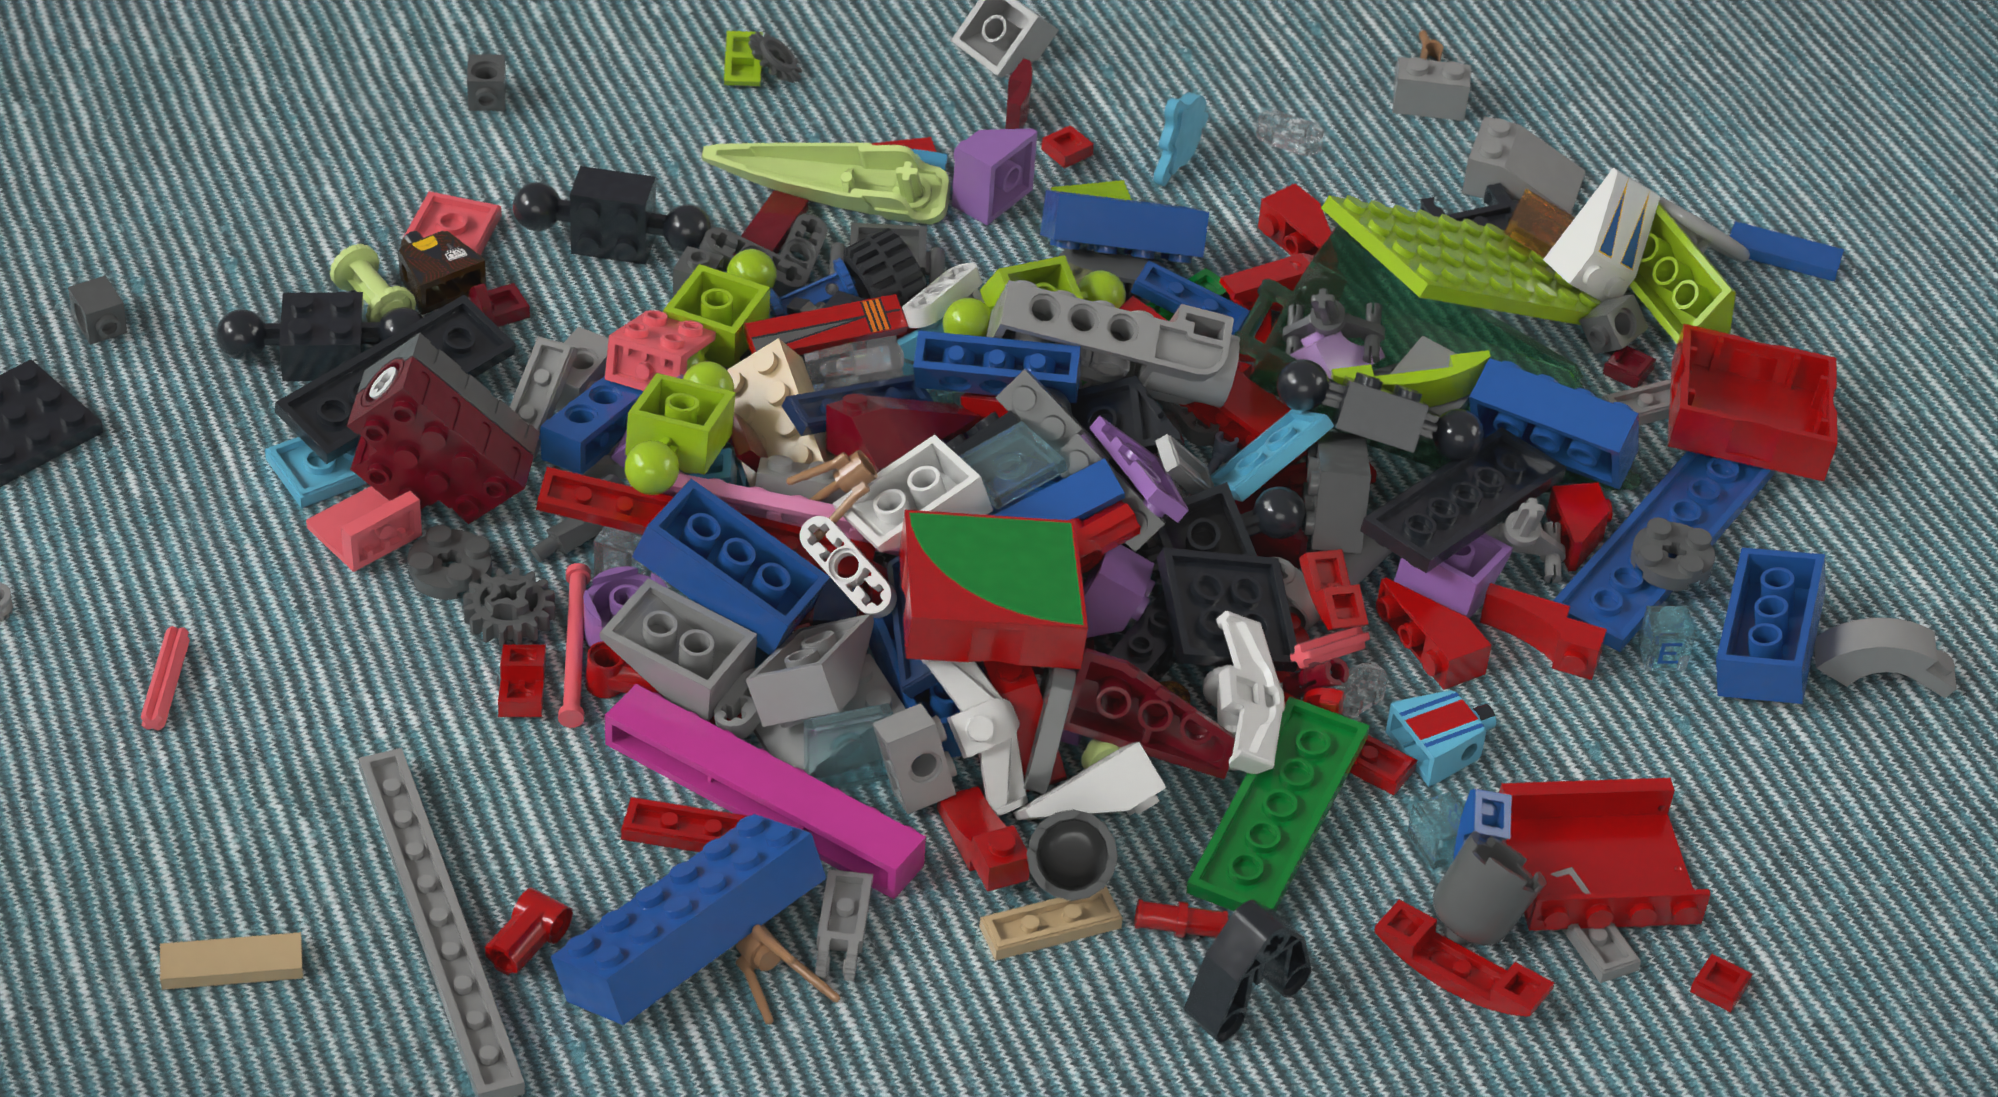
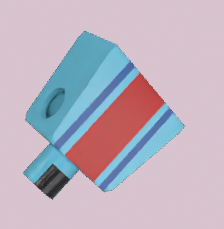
M1448 690L1392 702L1385 732L1401 752L1417 760L1416 772L1427 786L1430 787L1474 763L1481 757L1486 731L1496 726V716L1488 704L1470 709L1457 692Z

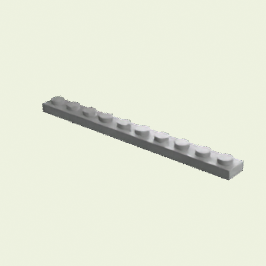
M399 748L360 757V773L475 1096L515 1097L525 1094L523 1076L403 750Z

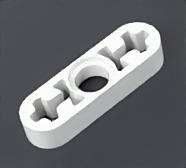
M964 263L948 269L902 307L908 327L915 329L934 324L944 317L947 308L953 302L967 298L982 285V280L977 265L975 263Z
M815 516L808 519L800 530V541L807 552L866 615L871 614L873 618H882L891 613L897 601L896 592L892 585L833 521L824 516ZM816 530L827 531V539L837 549L830 553L819 542L815 543L817 539L814 532ZM846 556H855L859 562L856 574L850 578L840 577L837 571L839 562ZM866 581L876 591L883 590L880 594L883 600L882 603L878 606L872 602L869 603L870 596L859 585Z

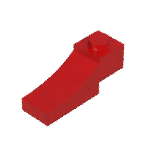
M1493 583L1489 584L1486 591L1480 623L1509 633L1533 646L1553 662L1552 669L1592 680L1595 674L1607 631L1605 628L1568 618L1570 610L1568 605Z
M979 786L955 792L956 795L937 802V810L969 871H977L987 892L1029 881L1030 871L1026 846L1015 826L1007 827L996 815Z

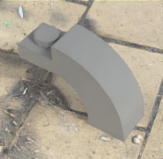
M1865 618L1837 625L1816 637L1814 646L1816 668L1846 687L1864 676L1890 672L1906 675L1944 698L1957 690L1954 660L1945 651L1936 649L1935 631L1920 624L1896 618Z

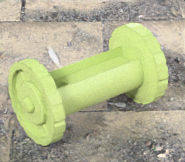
M363 244L352 245L342 250L335 257L330 267L331 280L341 290L363 292V299L368 304L367 322H380L381 318L394 308L407 307L413 310L416 309L415 297L407 288L403 286L390 287L377 272L379 258L370 246Z

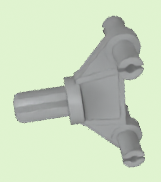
M1528 498L1526 503L1520 505L1518 511L1511 513L1507 517L1505 523L1493 527L1485 534L1513 547L1512 552L1540 555V559L1545 562L1544 580L1550 583L1552 578V583H1558L1562 580L1561 561L1566 556L1565 546L1561 543V524L1556 522L1553 527V522H1547L1544 524L1543 531L1540 521L1544 515L1545 508L1543 505L1537 504L1536 498Z

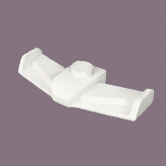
M1225 611L1216 621L1218 627L1224 631L1234 667L1228 666L1218 674L1221 710L1239 716L1233 755L1229 759V766L1250 774H1257L1274 767L1282 712L1285 710L1284 691L1280 687L1261 623Z
M921 660L923 664L927 665L961 711L948 717L947 721L963 758L979 753L985 796L990 807L999 817L1028 803L1026 789H1023L1024 775L1017 739V730L1020 722L1011 702L1000 696L976 662Z

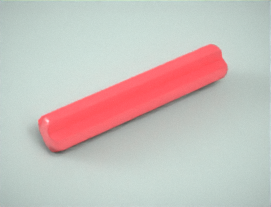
M171 626L165 632L140 716L143 720L142 726L147 730L153 728L159 731L166 724L190 642L189 632L184 627L176 628Z
M1362 627L1340 630L1295 645V653L1290 654L1291 662H1297L1300 669H1305L1309 667L1310 663H1323L1330 661V659L1339 658L1365 649V641L1370 640L1369 632L1364 633Z

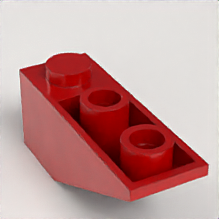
M1296 183L1261 199L1258 229L1264 235L1282 247L1290 256L1304 253L1332 258L1340 264L1341 257L1324 212L1321 209L1320 202Z
M1299 253L1220 278L1219 283L1230 294V299L1238 304L1250 306L1252 302L1260 303L1272 310L1281 312L1293 304L1296 310V304L1304 306V315L1308 316L1313 308L1311 303L1312 295L1319 294V289L1324 288L1328 290L1330 295H1334L1335 300L1339 302L1349 275L1335 259Z
M1388 578L1381 579L1378 599L1376 600V610L1379 617L1391 626L1399 636L1403 646L1412 651L1422 663L1425 672L1432 676L1443 690L1486 674L1492 645L1468 617Z

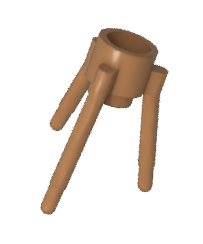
M857 450L850 456L843 452L828 462L787 478L786 483L794 485L837 468L833 472L835 481L809 499L820 502L840 488L845 493L852 491L829 517L836 524L859 498L870 492L868 484L878 477L872 462L860 450ZM818 529L814 534L817 539L815 543L819 542L826 535L827 531L824 532Z
M755 925L752 933L736 944V949L741 953V956L736 961V965L744 973L766 1024L770 1025L774 1020L754 969H760L761 971L771 970L780 960H783L833 1002L840 1000L838 993L789 953L764 925Z

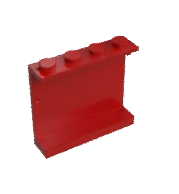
M1671 778L1501 783L1499 793L1512 795L1510 839L1502 840V842L1515 849L1527 859L1523 867L1532 876L1536 872H1541L1547 882L1524 912L1529 931L1567 929L1571 924H1578L1581 929H1601L1611 923H1614L1616 927L1702 924L1711 893L1709 889H1694L1668 816L1675 791ZM1572 867L1590 893H1584L1570 874L1555 877L1551 873Z

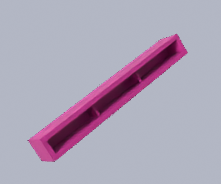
M635 684L605 714V745L734 814L747 816L757 814L812 833L820 860L841 871L873 874L872 888L892 899H895L924 867L926 836L918 833L914 828L882 814L878 809L867 806L844 794L840 789L831 787L808 775L804 770L772 756L768 751L736 737L732 732L700 718L696 713L673 704L658 693L651 692Z

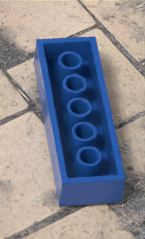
M757 814L741 819L732 830L722 837L708 842L702 851L686 862L675 865L669 874L652 886L638 891L635 898L619 909L605 914L599 923L585 933L571 938L565 947L550 956L567 1002L618 1024L625 1025L752 933L755 925H763L826 879L812 833Z

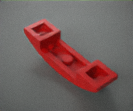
M1400 899L1375 925L1374 932L1406 964L1434 984L1478 1006L1504 1014L1530 1017L1554 989V982L1517 962H1514L1506 970L1437 933V919Z

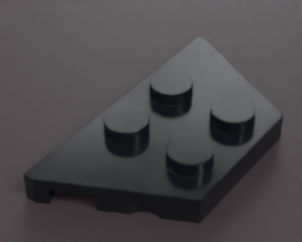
M1137 376L1079 389L1077 404L1070 403L1072 416L1105 450L1106 448L1089 428L1099 416L1103 417L1151 453L1159 452L1155 440L1166 434L1171 435L1182 446H1185L1184 439L1178 430L1173 426ZM1044 448L1041 451L1038 463L1052 467L1048 463L1052 456Z

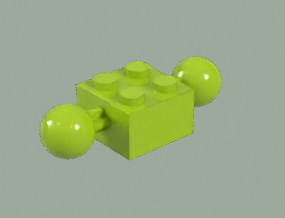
M747 249L737 253L729 262L727 273L699 264L663 309V312L668 316L667 318L681 322L696 321L701 323L703 328L716 332L715 341L688 358L687 371L695 364L705 362L706 360L728 368L739 363L740 357L749 348L743 331L745 323L770 319V288H773L776 282L777 271L773 260L766 253L756 249Z
M1065 255L999 268L980 289L985 303L974 298H962L953 302L944 314L943 330L944 333L986 337L991 311L1009 280L1014 282L1019 280L1034 283L1037 288L1053 292L1058 290L1073 293L1076 298L1092 302L1097 300L1112 303L1115 308H1120L1125 303L1126 291L1122 281L1115 274L1103 270L1087 274L1077 285Z
M705 361L692 366L685 373L683 379L660 373L655 374L628 412L625 475L634 489L643 494L658 495L666 492L674 485L679 475V469L689 474H706L732 435L736 392H734L733 379L726 368L718 363Z

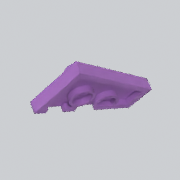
M1099 416L1089 428L1129 477L1135 488L1144 496V505L1158 517L1162 518L1166 514L1178 523L1189 510L1171 477L1165 472L1161 459Z

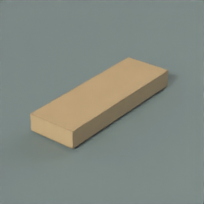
M1105 886L1096 894L1085 899L1069 901L1062 898H1054L980 917L979 928L995 961L1121 929L1123 918L1107 886Z
M301 932L160 943L161 990L303 978Z

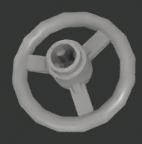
M1660 196L1659 203L1703 254L1709 246L1737 262H1745L1749 259L1750 252L1741 243L1698 216Z

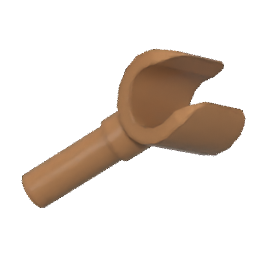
M1420 31L1419 37L1422 42L1420 58L1427 60V56H1432L1436 61H1441L1443 45L1439 41L1430 40L1427 31Z

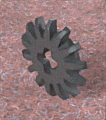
M756 31L755 35L752 33L748 44L754 58L761 60L760 66H767L769 74H776L779 80L791 83L799 81L802 76L798 73H802V68L796 66L799 61L791 50L780 40L771 37L768 33H765L764 37L759 31Z

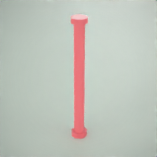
M582 563L569 565L566 569L565 577L569 583L564 697L563 706L558 711V721L561 725L568 728L578 727L584 722V709L580 706L584 642V593L586 585L591 580V570Z

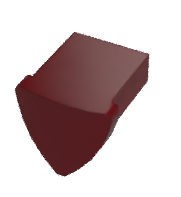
M484 283L470 288L469 299L498 327L530 318V306L514 283L487 290Z

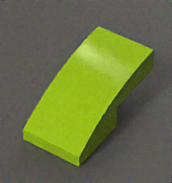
M727 31L724 85L760 86L761 60L754 58L748 44L750 41L749 37L752 33L755 35L756 32Z

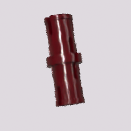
M1333 658L1325 663H1310L1309 667L1284 678L1283 691L1301 699L1311 689L1331 688L1342 685V682L1345 683L1349 678L1348 665L1340 658Z

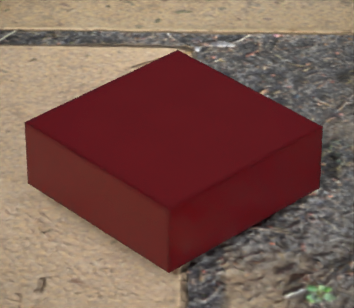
M1626 346L1613 353L1604 364L1602 374L1627 386L1636 388L1654 370L1656 359Z

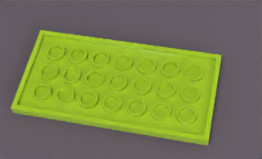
M1329 195L1321 207L1324 212L1420 298L1581 325L1579 320L1601 304L1600 300L1580 291L1562 278L1543 260L1547 254L1538 249H1532L1526 244L1527 237L1514 228L1509 227L1507 231H1504L1490 223L1481 226L1469 219H1464L1462 222L1456 221L1445 214L1436 217L1420 209L1416 213L1400 205H1395L1391 208L1375 200L1366 203L1351 195H1347L1346 198Z

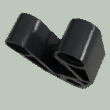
M1255 900L1244 902L1234 911L1206 952L1185 1003L1184 1012L1218 1043L1227 1041L1235 1035L1245 1020L1253 983L1258 985L1264 979L1284 998L1296 994L1306 984L1311 974V964L1305 937L1273 909Z

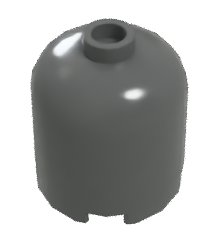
M1074 809L1056 812L1040 822L1031 835L1027 850L1029 871L1038 886L1054 897L1069 901L1089 898L1102 890L1113 876L1118 858L1115 838L1107 825L1091 813Z
M1473 831L1467 838L1437 885L1433 894V907L1437 917L1445 925L1442 929L1443 933L1452 941L1460 945L1470 942L1475 945L1492 946L1506 937L1547 882L1541 872H1536L1532 876L1523 867L1527 859L1522 854L1493 836H1490L1486 843L1480 841L1481 836L1477 831Z

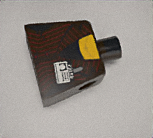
M412 231L403 237L401 247L398 250L399 274L405 288L415 297L416 307L421 315L442 308L463 295L469 297L470 288L483 283L486 286L485 259L450 232L440 231L424 238L419 232Z

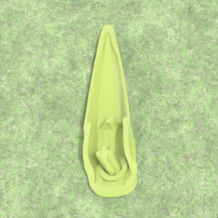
M734 143L703 147L702 160L748 181L809 201L867 214L880 215L886 220L930 225L942 221L947 215L951 186L946 171L940 167L923 162L918 154H915L906 146L872 145L871 143Z

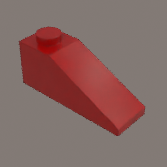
M983 661L986 677L1000 696L1011 702L1020 722L1017 730V739L1025 779L1043 706V698L1032 666ZM1059 750L1056 755L1049 785L1067 780Z

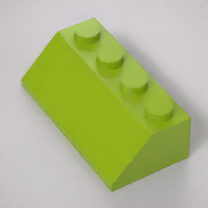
M1658 203L1636 278L1629 287L1676 344L1678 343L1683 324L1729 334L1736 297L1735 290L1665 208Z

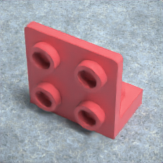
M645 311L609 335L605 380L644 391L656 373L672 377H678L681 374L685 375L688 358L715 341L716 332L703 328V325L696 321L681 322L667 318V314L661 311Z
M370 486L308 518L306 525L311 533L355 572L422 536L420 499L411 491H408L389 501Z

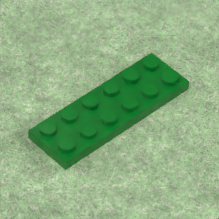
M1289 697L1285 704V710L1282 712L1273 769L1257 774L1247 773L1187 882L1186 893L1231 911H1235L1248 900H1255L1276 912L1369 735L1370 726Z

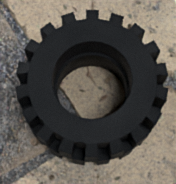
M889 227L843 250L844 264L850 276H853L855 280L854 286L860 298L872 299L896 294L902 308L928 286L912 252L903 239Z

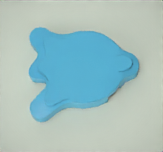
M1188 92L1180 99L1170 98L1167 101L1164 112L1165 126L1159 140V147L1163 149V152L1154 172L1153 181L1155 184L1165 186L1172 174L1174 175L1179 167L1186 165L1193 156L1209 115L1204 96Z

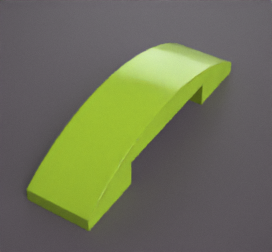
M1489 350L1450 355L1449 367L1379 376H1374L1371 364L1332 369L1331 382L1343 385L1345 376L1355 379L1357 372L1379 378L1380 381H1383L1382 388L1391 391L1394 390L1395 384L1419 391L1418 393L1422 394L1421 400L1429 405L1430 408L1471 394L1488 359L1491 358Z

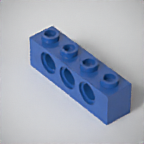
M918 330L913 364L916 388L997 396L1027 368L1044 387H1052L1061 391L1070 403L1077 404L1082 367L1081 346Z
M605 376L594 382L590 388L570 401L567 406L541 425L539 435L541 459L573 473L583 475L605 455L609 454L611 449L621 440L627 430L628 412L643 391L605 380Z

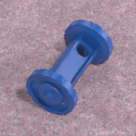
M838 258L833 261L834 274L781 297H778L776 292L770 288L771 318L788 315L786 307L795 297L810 300L814 305L818 302L826 304L833 296L826 292V287L829 284L837 285L839 291L859 297L854 286L855 280L853 276H850L842 259Z

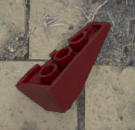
M848 394L843 397V400L826 405V450L836 456L843 452L850 456L857 450H860L869 458L878 473L933 435H936L940 440H952L961 433H966L981 421V416L953 403Z
M1085 648L1081 669H1075L1076 679L1064 730L1105 743H1111L1118 747L1140 742L1147 756L1225 780L1230 767L1229 759L1233 755L1235 735L1130 662Z

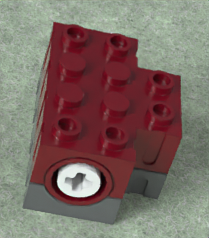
M419 333L364 371L347 423L348 428L357 435H361L350 470L389 501L411 491L420 499L421 510L439 500L449 509L452 508L466 523L470 524L525 489L540 432L532 425L525 423L520 415L502 400L495 398L491 391L473 376L466 374L461 369V366L443 351L436 349L430 344L431 341Z

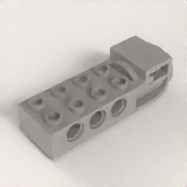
M1024 280L1008 281L991 311L986 336L1081 346L1082 367L1080 380L1103 384L1137 376L1154 399L1184 405L1199 402L1219 408L1226 402L1232 388L1240 350V337L1232 335L1234 318L1231 316L1181 304L1171 320L1166 321L1154 318L1151 313L1136 310L1131 312L1115 308L1112 303L1097 300L1092 302L1076 298L1073 293L1058 290L1053 292L1037 288L1034 283Z

